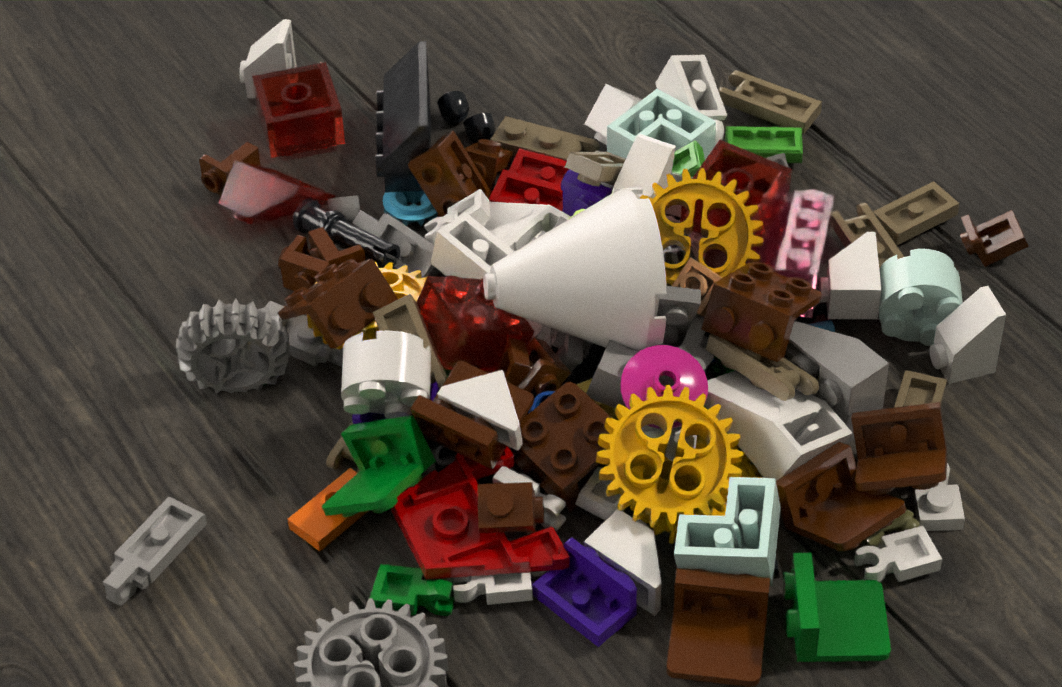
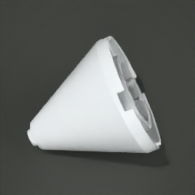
M640 187L621 188L491 265L490 274H484L483 277L486 300L493 299L494 306L498 309L605 348L609 340L637 352L647 347L662 345L665 335L666 317H657L659 294H667L666 273L661 236L650 199L636 198L635 194H643V189Z

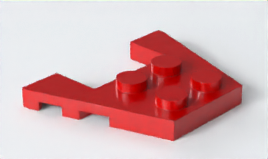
M508 446L493 470L458 453L455 455L453 463L439 473L436 470L432 471L418 484L408 488L397 497L398 502L392 507V513L426 580L569 568L570 556L553 526L512 541L507 539L504 532H479L478 483L476 480L497 473L502 466L508 469L514 467V456Z

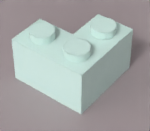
M659 89L654 90L607 126V152L627 158L638 134L675 145V151L696 140L703 148L705 163L715 156L716 121Z
M730 477L725 516L679 514L674 550L677 568L690 570L704 569L709 572L736 575L750 574L755 577L770 578V586H773L780 518V502L776 479Z

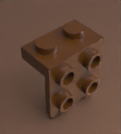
M350 259L339 267L333 264L319 272L314 277L317 283L308 290L304 286L288 295L284 299L287 305L278 312V315L282 320L308 314L329 347L333 349L341 346L347 339L375 320L374 311L398 300L373 259L356 263L354 259Z
M751 262L713 283L701 330L778 362L785 356L795 319L820 303L822 293L812 288L811 283L804 279L796 277L787 278L775 273L774 269L768 264Z
M567 382L563 384L521 422L520 429L523 444L518 451L509 447L514 456V469L518 473L527 476L530 474L539 483L540 493L555 495L565 501L566 506L564 508L571 513L578 507L576 501L580 491L577 482L599 464L596 462L597 452L606 450L598 445V439L600 434H610L604 428L605 420L612 417L575 383Z
M940 402L852 413L851 420L858 457L855 476L857 491H867L871 495H882L893 491L895 487L912 486L913 489L925 490L934 488L939 482L946 480L947 445Z
M841 442L836 443L776 481L780 511L785 528L837 551L854 549L861 541L879 529L890 526L896 518L906 512L904 500L889 494L871 495L867 491H857L855 485L857 468L850 445Z
M677 568L674 612L666 664L667 674L672 678L748 687L758 685L761 678L770 578L755 577L750 574L736 575L709 572L704 569L690 570Z

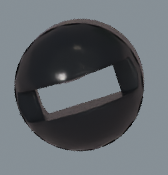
M450 91L438 99L439 112L445 121L451 124H458L468 116L469 104L463 92Z
M488 112L473 115L463 122L467 136L474 143H478L481 139L491 140L496 131L492 114Z

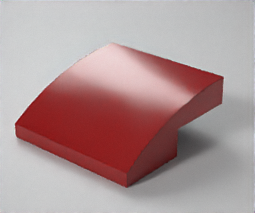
M519 148L509 171L502 170L489 197V202L551 205L562 211L563 191L561 190V182L566 172L570 170L565 168L567 161Z

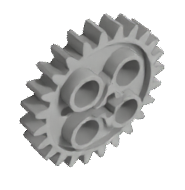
M372 598L368 599L366 608L361 610L353 601L349 602V613L342 614L336 608L331 609L333 621L328 622L318 618L316 620L318 633L306 631L304 633L306 645L297 647L298 661L294 662L297 687H382L381 682L384 687H446L447 684L446 671H448V659L445 652L444 638H438L437 626L435 624L426 626L425 614L423 612L411 618L410 605L408 604L401 607L398 612L393 611L392 600L390 599L384 603L382 609L375 607ZM353 640H356L362 647L363 655L366 661H363L361 648L358 646V644L356 645ZM377 672H380L381 681H380V678H379Z

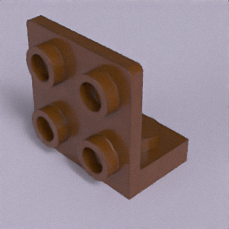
M458 361L443 386L489 373L464 361ZM507 382L516 414L521 424L534 403V395ZM419 395L410 408L411 415L414 416L424 437L492 470L507 445L499 442L497 431H495L490 423L478 417L469 419L457 413L455 408L449 403L438 399V395H436L433 401Z

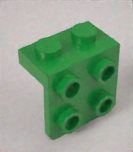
M410 415L353 424L344 430L341 435L359 472L321 507L326 516L342 514L343 517H350L359 512L373 510L376 514L382 513L397 504V497L405 489L418 484L423 479L422 473L436 460L414 416Z
M793 553L791 572H783L784 600H791L792 609H787L786 626L788 638H795L797 662L887 660L890 656L891 645L882 584L876 580L815 581L812 553Z

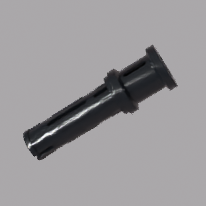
M313 199L303 200L294 212L293 226L301 233H308L309 231L324 227L334 244H339L345 248L361 245L365 252V257L373 259L374 262L382 265V267H385L389 262L394 267L397 263L387 258L386 253L398 259L400 258L401 251L398 245L347 223L345 216L341 212L336 210L327 211L321 208L320 204Z

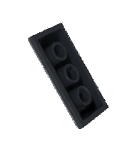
M419 41L384 74L383 90H377L376 174L377 177H384L385 192L423 191L408 167V163L413 158L427 152L431 148V107L426 41Z

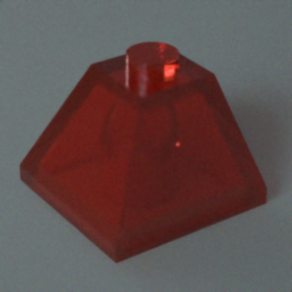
M234 160L219 204L232 209L231 217L253 224L254 218L272 221L292 215L298 205L305 199H313L320 206L328 204L327 199L335 198V195L273 168Z

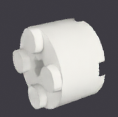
M376 331V339L364 341L363 333L347 339L343 345L341 398L344 401L343 409L350 414H365L368 412L385 414L386 419L410 416V408L419 395L430 399V346L425 349L423 348V339L416 335L399 331Z

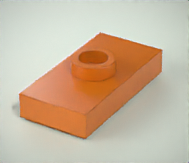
M349 468L287 519L289 529L318 551L324 549L368 511H362L350 517H343L342 514L326 516L321 506L352 479L357 472Z

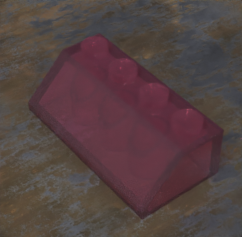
M815 189L795 190L752 219L763 221V228L753 232V235L764 239L763 246L751 247V250L760 255L759 262L770 265L775 273L787 278L796 277L804 279L811 283L812 288L818 290L819 278L822 275L830 239L835 195L824 194L822 191ZM814 307L800 315V317L812 318Z

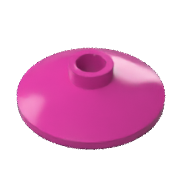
M656 345L639 351L628 361L621 376V396L626 408L629 410L631 409L629 403L630 395L633 393L642 401H645L647 388L652 387L657 397L663 396L665 386L659 382V377L668 376L673 379L674 385L671 386L675 397H679L685 387L689 388V400L695 401L702 393L706 394L707 399L708 381L700 363L688 352L674 346ZM676 421L673 423L672 429L682 427V424ZM655 424L647 425L653 428L661 429L659 426Z

